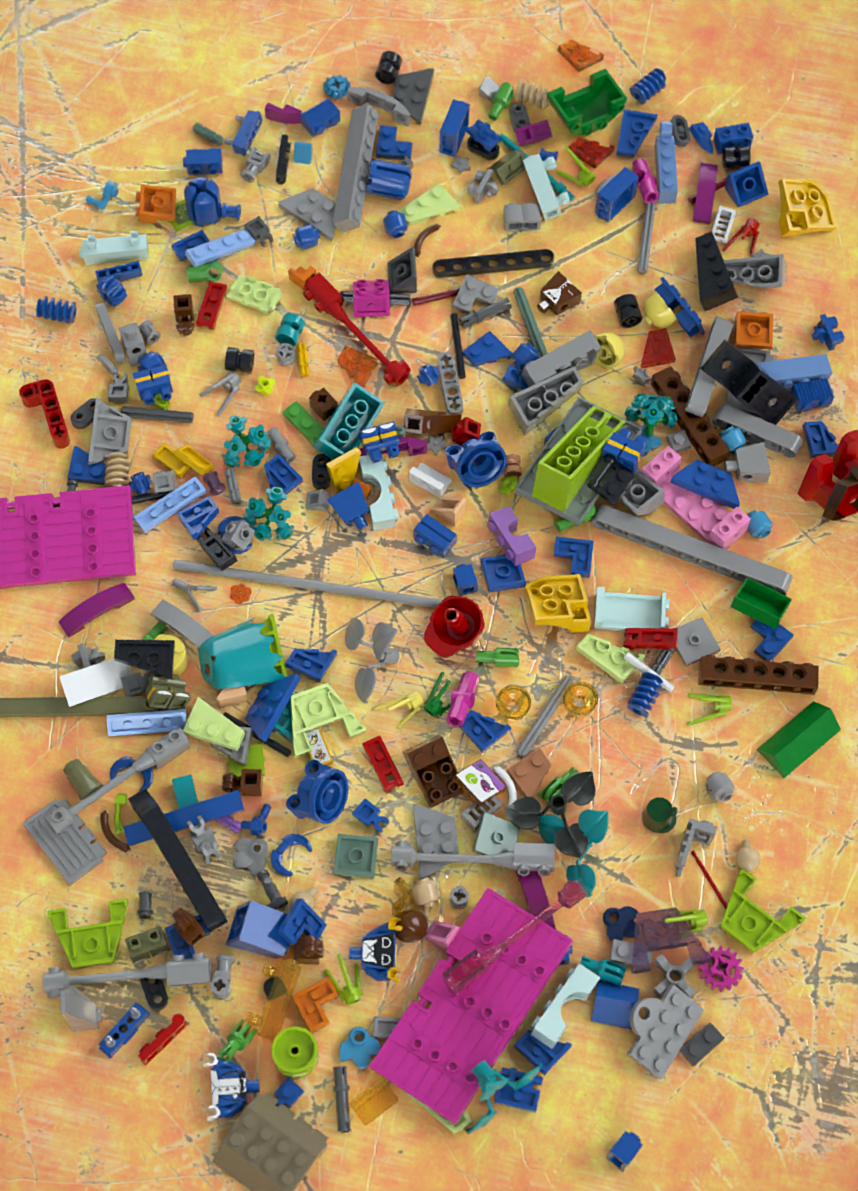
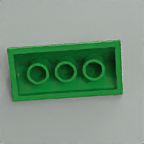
M813 701L762 744L757 751L783 778H786L841 731V728L831 708Z

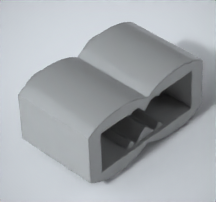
M510 203L504 206L505 231L540 230L539 204L526 203L519 205Z

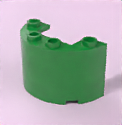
M607 69L591 74L589 86L565 95V90L562 87L547 92L548 102L570 133L579 136H588L597 130L605 129L608 123L624 110V105L627 101V97Z

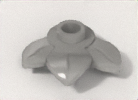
M241 838L234 843V847L239 852L236 853L233 859V867H249L251 875L257 876V873L265 867V856L268 853L267 842L260 838L254 840ZM257 845L261 847L259 852L255 851Z

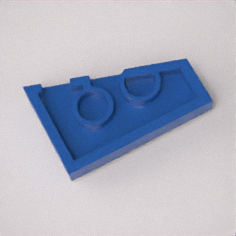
M624 109L616 155L634 158L657 120L658 114Z

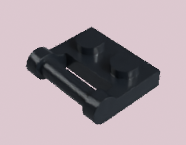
M607 455L604 459L605 463L595 477L587 483V486L614 505L635 474L618 463L614 457ZM611 467L615 471L602 488L599 483Z

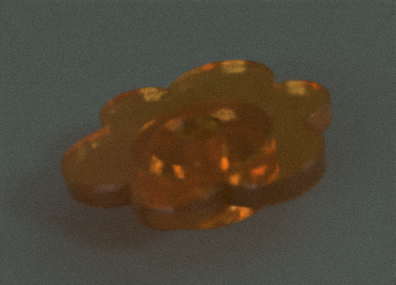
M244 584L234 585L231 587L230 598L236 604H242L244 601H249V595L252 591L249 587H245Z

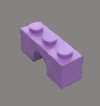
M510 506L489 513L487 527L496 536L498 545L502 546L505 550L507 559L511 560L514 566L535 559L536 546L528 534L522 536L511 534L517 531L518 518Z

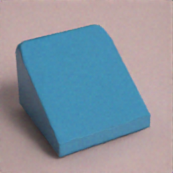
M295 142L294 162L311 164L313 155L312 144Z

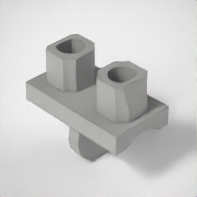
M488 169L487 172L478 170L474 181L480 184L470 183L467 194L475 197V202L480 204L484 195L486 197H490V195L495 196L499 191L496 186L497 182L493 181L491 177L493 174L491 169Z
M83 643L77 646L78 651L71 655L76 665L84 664L83 668L101 663L105 659L103 652H98L96 648L85 647Z

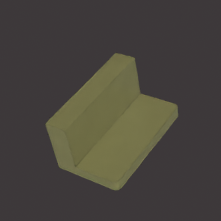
M512 150L488 169L493 170L501 185H505L525 170L523 160L526 157L522 150Z

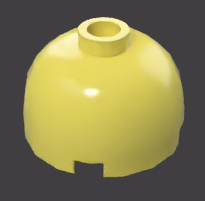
M657 292L646 299L643 305L645 313L643 318L649 326L653 324L657 328H666L672 325L677 318Z
M610 332L594 336L601 346V350L594 363L598 367L602 365L605 368L604 370L616 367L625 355L623 341L619 336Z

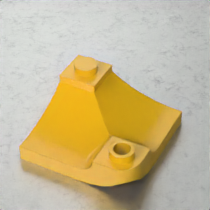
M781 179L778 181L781 198V214L778 223L782 237H796L812 232L833 231L837 228L829 196L816 181L810 179Z
M580 574L540 577L532 580L525 586L524 596L526 602H529L535 625L559 626L569 629L570 633L589 632L591 618L587 608L588 599Z

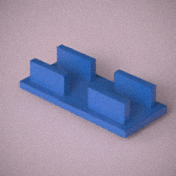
M664 277L660 278L662 284L654 290L666 302L665 304L672 311L677 307L681 309L675 315L679 320L680 326L690 338L699 332L703 336L705 332L701 324V318L694 310H690L691 307L684 297L680 298L681 295L673 284L670 285Z

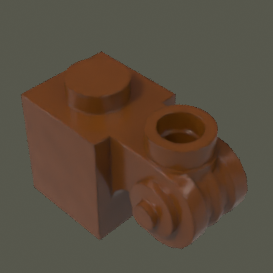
M173 295L176 322H178L176 329L180 335L188 336L192 334L193 328H195L194 323H192L194 321L192 295Z
M241 769L240 777H237L234 773L223 775L222 791L230 793L239 790L242 796H262V769Z
M179 908L172 914L175 922L172 924L174 930L189 948L206 936L204 929L195 920V916L192 913Z
M312 935L299 938L296 944H294L293 959L295 964H319L320 958L324 957L323 940Z

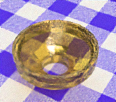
M573 682L563 692V705L574 716H587L595 710L598 704L597 691L587 682ZM576 698H581L584 700L585 705L583 707H576L573 701Z
M506 686L496 696L497 711L507 720L522 719L531 708V697L520 686ZM510 702H515L519 708L516 711H510L507 705Z

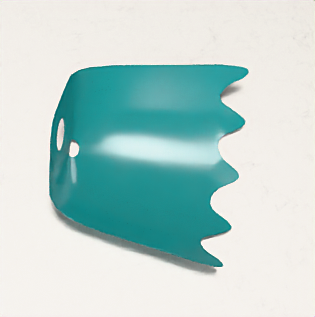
M252 618L205 640L198 650L204 680L214 688L226 689L269 683L284 678L283 674L276 672L274 666L281 660L282 656L271 653L269 650V646L274 641V638L260 633V630L265 625L264 623L251 624V621L255 619ZM211 656L216 657V660L214 662L212 661ZM206 664H208L210 667L209 676L205 672Z

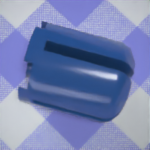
M371 159L366 193L398 200L404 199L408 195L412 172L407 165Z
M206 177L192 179L184 189L187 215L196 226L203 227V225L212 223L215 225L220 220L222 211L219 187L213 180L209 181V178Z

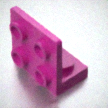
M362 279L353 282L354 317L390 316L388 280L376 279L375 281H367Z

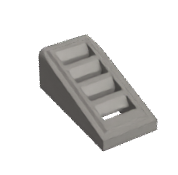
M495 795L489 798L496 805L492 806L487 800L481 802L478 799L461 813V819L474 831L478 829L481 815L476 811L477 808L483 813L493 815L503 805ZM484 803L490 810L487 811L481 804ZM471 813L478 818L477 821L470 815Z

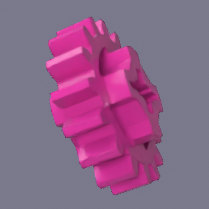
M719 946L718 951L711 947L710 953L704 952L703 956L705 958L700 959L699 963L702 965L698 967V971L703 972L700 975V979H706L705 986L711 984V990L714 991L716 987H719V991L723 992L724 987L730 991L732 985L735 987L738 985L737 980H741L743 977L739 972H743L744 967L739 966L742 959L735 958L737 952L731 954L729 947L726 951H723L722 946ZM712 959L713 966L708 969V962ZM717 967L725 968L724 972L717 970ZM734 969V975L730 979L729 971Z

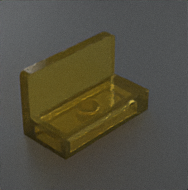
M401 877L394 881V893L399 898L392 904V915L394 917L414 903V892Z
M383 1076L349 1103L364 1126H367L397 1103L398 1098Z

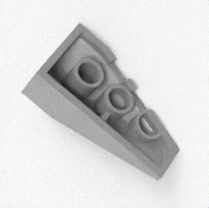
M783 254L724 260L733 283L765 289L783 287L787 280V264Z
M637 468L634 473L635 476L620 498L636 515L651 514L664 503V490Z
M73 985L60 991L61 1013L74 1032L99 1029V1022H102V1011L98 1009L91 999Z

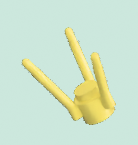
M414 691L411 694L408 693L403 697L376 706L373 710L376 711L388 707L387 711H391L402 705H405L408 710L412 709L397 726V729H400L417 712L421 711L420 706L424 702L420 694Z

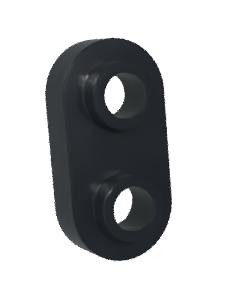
M471 136L467 140L469 151L488 160H494L499 156L500 147L498 144L490 151L493 153H489L482 144L475 142Z
M318 454L313 458L312 484L317 490H325L331 484L326 466L327 463L331 462V459L325 454Z
M140 978L150 1008L153 1010L164 1009L169 999L163 980L155 979L153 984H149L148 978ZM157 997L162 998L160 1003L154 1002Z

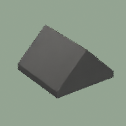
M412 247L387 262L389 293H417L415 248Z

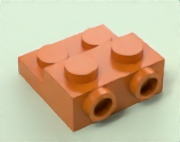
M141 184L140 191L136 192V201L139 202V206L135 208V216H138V222L155 224L156 220L174 222L176 188Z
M747 310L737 311L735 316V347L771 350L773 346V314L767 312L754 313Z

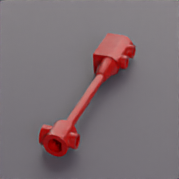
M320 272L305 283L303 295L306 300L311 301L313 299L316 302L314 306L319 313L324 311L326 314L344 323L385 366L383 378L388 385L394 383L396 386H399L408 379L409 372H411L409 365L404 360L390 362L355 326L341 307L343 305L342 295Z

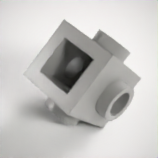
M244 520L231 521L226 526V532L221 541L233 550H245L247 545L251 543L255 531Z

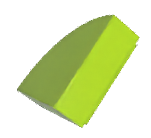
M160 394L154 396L155 402L153 404L161 410H168L170 400H162Z

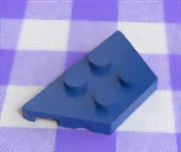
M695 460L675 474L670 483L732 509L740 505L732 474L702 461Z
M292 674L264 685L258 692L253 705L249 708L245 720L263 742L267 741L301 679L297 674Z

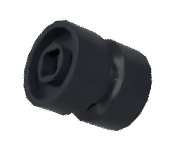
M393 51L382 53L375 73L378 81L384 84L396 82L402 64L401 56Z
M734 146L723 147L722 163L724 170L735 169V167L741 169L750 165L751 155L749 146H738L737 149Z
M624 294L614 301L618 320L623 328L634 327L640 324L643 319L638 308L637 298L633 294Z
M228 347L225 356V370L236 372L239 368L240 372L251 374L254 366V350L244 349L240 352L239 348Z

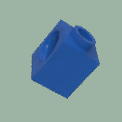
M461 564L453 568V579L459 596L478 591V582L472 564Z

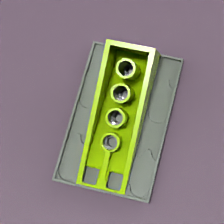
M578 397L515 488V493L579 526L599 497L597 493L588 488L587 483L595 477L605 463L603 447L614 432L618 433L621 428L631 432L629 439L633 441L637 435H641L643 428ZM611 467L599 483L602 488L615 471Z

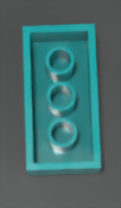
M354 382L344 394L313 447L332 460L359 447L361 444L359 438L360 430L372 426L385 402Z

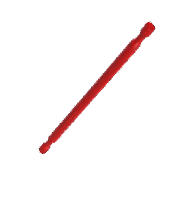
M692 851V856L695 857L697 864L726 910L727 903L698 859L695 851Z

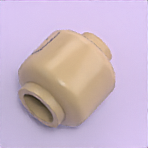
M429 877L414 882V886L411 887L415 904L417 906L423 905L424 909L435 906V901L440 898L436 882L430 880Z

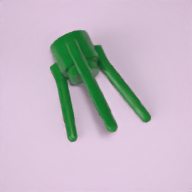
M444 672L440 673L423 707L433 717H436L437 714L442 716L451 707V702L442 707L443 702L440 700L450 685V680L446 682L437 696H434L442 681Z

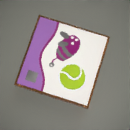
M482 759L461 770L452 778L478 807L495 798L507 788Z

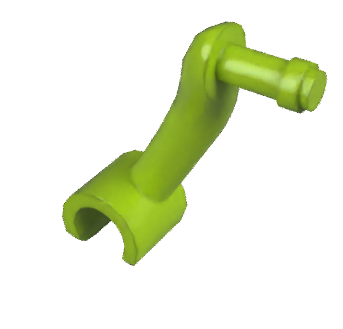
M118 793L114 800V824L117 834L124 831L120 820L121 805L127 804V794Z

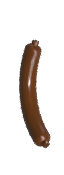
M431 225L419 234L414 244L416 257H419L421 254V245L425 238L431 233L438 231L441 225Z
M103 811L100 822L106 839L115 848L123 852L130 851L129 845L121 842L114 836L109 826V815L107 811Z

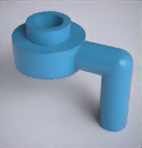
M113 181L106 183L101 201L88 195L85 202L100 209H105L109 200L115 198L119 192L117 183Z

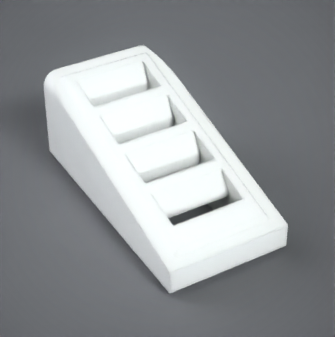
M719 206L712 233L713 235L719 233L725 235V237L721 238L714 235L716 241L724 244L727 243L736 210ZM720 215L728 217L730 220L720 218ZM718 221L727 223L728 226L719 224ZM716 227L726 229L727 231L718 230Z

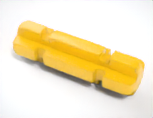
M298 343L297 353L300 376H309L306 343Z

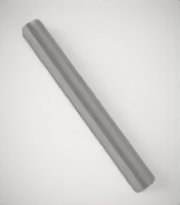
M656 202L646 203L637 270L640 274H646L648 269Z
M564 676L517 748L516 753L519 756L526 757L573 685L574 680L571 677Z

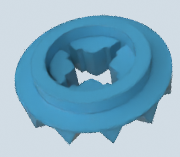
M340 74L339 76L333 75L331 78L327 77L323 88L326 95L338 99L348 95V89L351 88L347 77H342ZM335 83H337L338 85H340L339 90H338V88H336V86L334 85Z

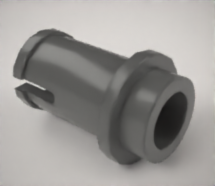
M149 891L139 893V909L137 914L141 919H149L153 914L151 909L152 893Z

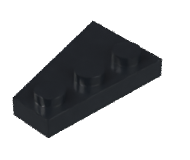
M115 640V661L173 680L174 640Z

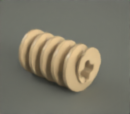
M523 78L519 81L516 90V99L518 101L522 99L526 103L529 100L530 105L534 103L536 107L542 105V109H546L550 105L547 100L548 87L542 91V85L535 88L534 82L529 86V80L525 84H523Z
M119 452L107 455L104 488L128 486L126 481L129 479L127 474L129 473L128 467L130 465V462L127 460L128 455Z

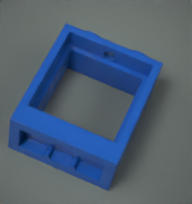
M453 99L440 129L439 153L456 157L469 126L470 104Z
M624 167L598 192L595 214L600 219L609 223L635 198L639 176Z

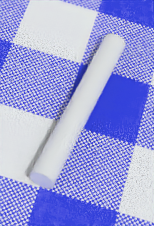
M629 652L624 655L623 658L641 672H649L660 677L663 681L660 685L668 692L674 689L675 686Z

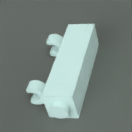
M539 154L528 156L523 160L545 221L562 215L559 206L568 205L571 202L567 192L555 197L547 176V170L557 168L554 157H549L542 162Z
M138 230L130 231L131 236L96 239L95 234L87 235L88 240H82V247L79 248L80 258H84L85 265L149 259L146 234L138 235Z

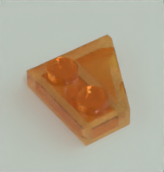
M569 40L559 45L557 49L578 72L602 61L604 58L603 53L600 52L597 55L591 52L589 47L580 45L574 40Z
M346 345L337 359L338 364L347 371L348 376L351 379L353 378L363 388L378 364L377 358Z

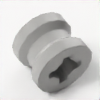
M283 343L277 347L278 362L283 366L293 364L295 361L294 347L289 343Z

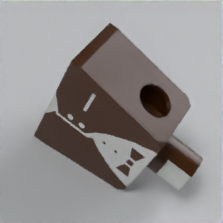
M558 271L541 289L540 300L542 302L537 307L541 313H545L550 309L555 315H559L581 303L582 292Z

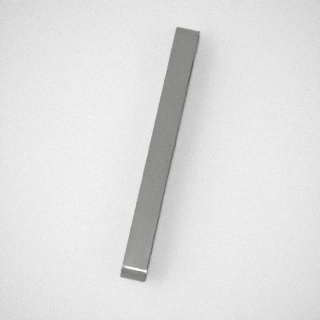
M606 505L598 506L592 520V525L603 531L741 582H745L748 577L764 586L768 585L774 588L775 591L785 596L793 579L791 574Z

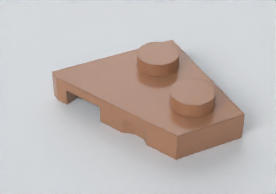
M539 749L508 768L507 772L524 797L533 798L534 793L551 768V763L542 750Z

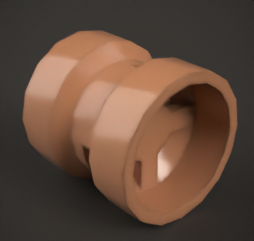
M518 454L506 455V466L503 471L504 477L514 475L519 478L522 475V468L520 467L521 458Z

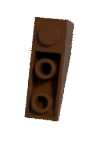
M407 408L404 428H406L408 433H452L453 426L461 421L462 414Z

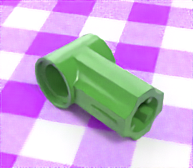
M218 261L197 267L187 266L186 268L189 283L207 280L218 281L224 271L223 265ZM210 269H217L219 274H213Z

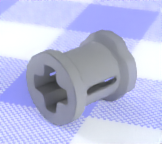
M146 320L138 326L140 333H143L147 344H154L160 339L161 334L154 329L152 321Z
M457 886L452 889L450 903L454 908L463 909L467 906L469 893L466 888ZM458 895H462L460 901L457 900Z

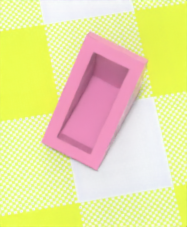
M435 920L424 938L446 951L460 929L456 925Z

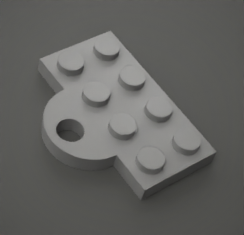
M669 985L661 1000L656 998L639 1000L633 1006L630 1013V1026L637 1039L627 1055L654 1077L662 1080L704 1009L675 985ZM642 1007L646 1010V1017L644 1019H641L639 1016V1010Z

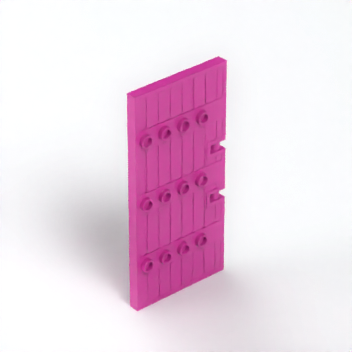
M130 485L60 492V497H54L52 493L15 496L14 501L9 502L7 497L0 498V589L136 575L132 489ZM9 509H15V512H9Z
M487 888L445 951L448 957L445 961L439 960L418 992L420 999L417 1003L412 1001L369 1068L456 1125L480 1088L479 1080L472 1072V1069L484 1060L493 1068L573 944V940ZM454 961H458L459 963L457 964V966L453 967L452 964L454 963ZM427 1002L431 1003L428 1010L424 1008Z

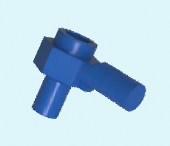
M264 804L260 815L254 817L251 821L243 820L241 828L250 829L252 835L260 836L262 833H265L267 830V822L265 820L268 817L271 806Z

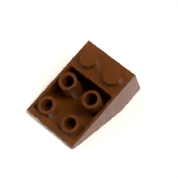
M437 735L402 751L410 771L430 808L466 791L463 782L457 776L458 771L442 736Z

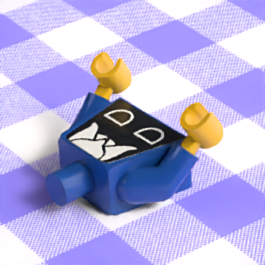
M392 917L389 922L368 932L366 936L362 937V947H350L349 960H362V970L376 981L393 980L397 983L400 982V979L395 977L397 973H402V971L395 967V932H393V930H402V926H396V923L401 921L399 918Z

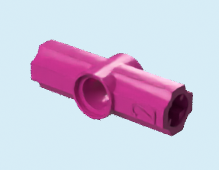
M636 159L632 162L633 173L639 176L637 185L642 197L648 204L655 203L659 199V193L656 188L657 179L651 175L645 159Z
M466 670L461 676L457 689L452 691L451 707L446 721L453 727L463 725L469 708L472 709L474 706L475 690L479 682V675L473 671Z

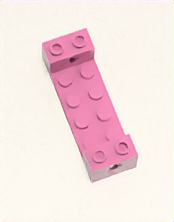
M667 446L642 468V472L664 490L663 504L705 542L727 550L747 532L751 518L738 507L729 513L718 502L670 483L672 477L681 471L679 467L682 457Z

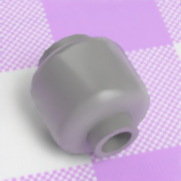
M714 772L708 776L705 788L711 798L716 802L730 800L735 786L726 773Z

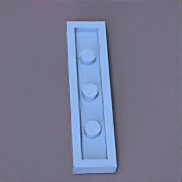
M243 229L186 250L185 255L191 264L197 267L255 245V240L247 229Z
M195 476L133 517L134 521L144 533H147L206 494L207 491Z
M186 709L107 715L108 736L170 732L177 727L183 731L187 722Z

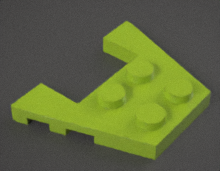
M742 868L738 874L720 928L751 953H755L803 923L806 917L791 906L779 922L745 896L757 879Z
M127 898L109 901L111 922L69 928L66 908L47 911L74 970L115 963L128 907Z

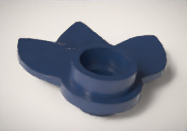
M624 906L620 909H607L603 914V922L607 926L608 938L611 941L613 939L623 941V937H638L640 935L639 928L633 920L638 916L639 912L630 906ZM611 915L617 918L615 922L610 921L609 917Z

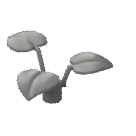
M352 618L345 633L347 648L356 650L359 643L370 647L379 663L367 666V669L360 668L355 678V690L362 702L368 703V698L376 684V675L371 669L379 666L385 667V663L396 664L399 660L398 650L388 648L398 629L391 627L387 623L379 622L372 632L373 644H369L362 640L365 634L363 622L357 618Z

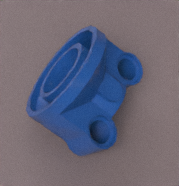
M491 431L482 433L480 439H469L462 446L451 445L445 450L449 468L453 469L460 480L470 487L478 488L489 485L503 473L506 466V454L498 443L495 433Z
M311 760L305 766L307 776L301 780L297 794H293L287 799L286 806L298 819L307 818L322 824L331 823L338 818L345 807L349 791L348 779L345 773L339 769L323 765L318 760Z

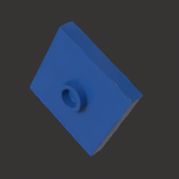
M506 555L480 558V565L489 593L526 586L521 564L514 566L512 561L507 559Z

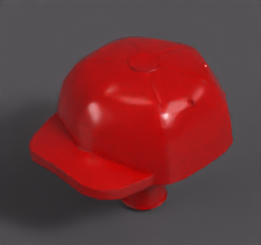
M447 596L430 616V623L424 632L425 643L442 658H449L460 650L469 648L485 629L482 610L479 609L478 604L467 597Z

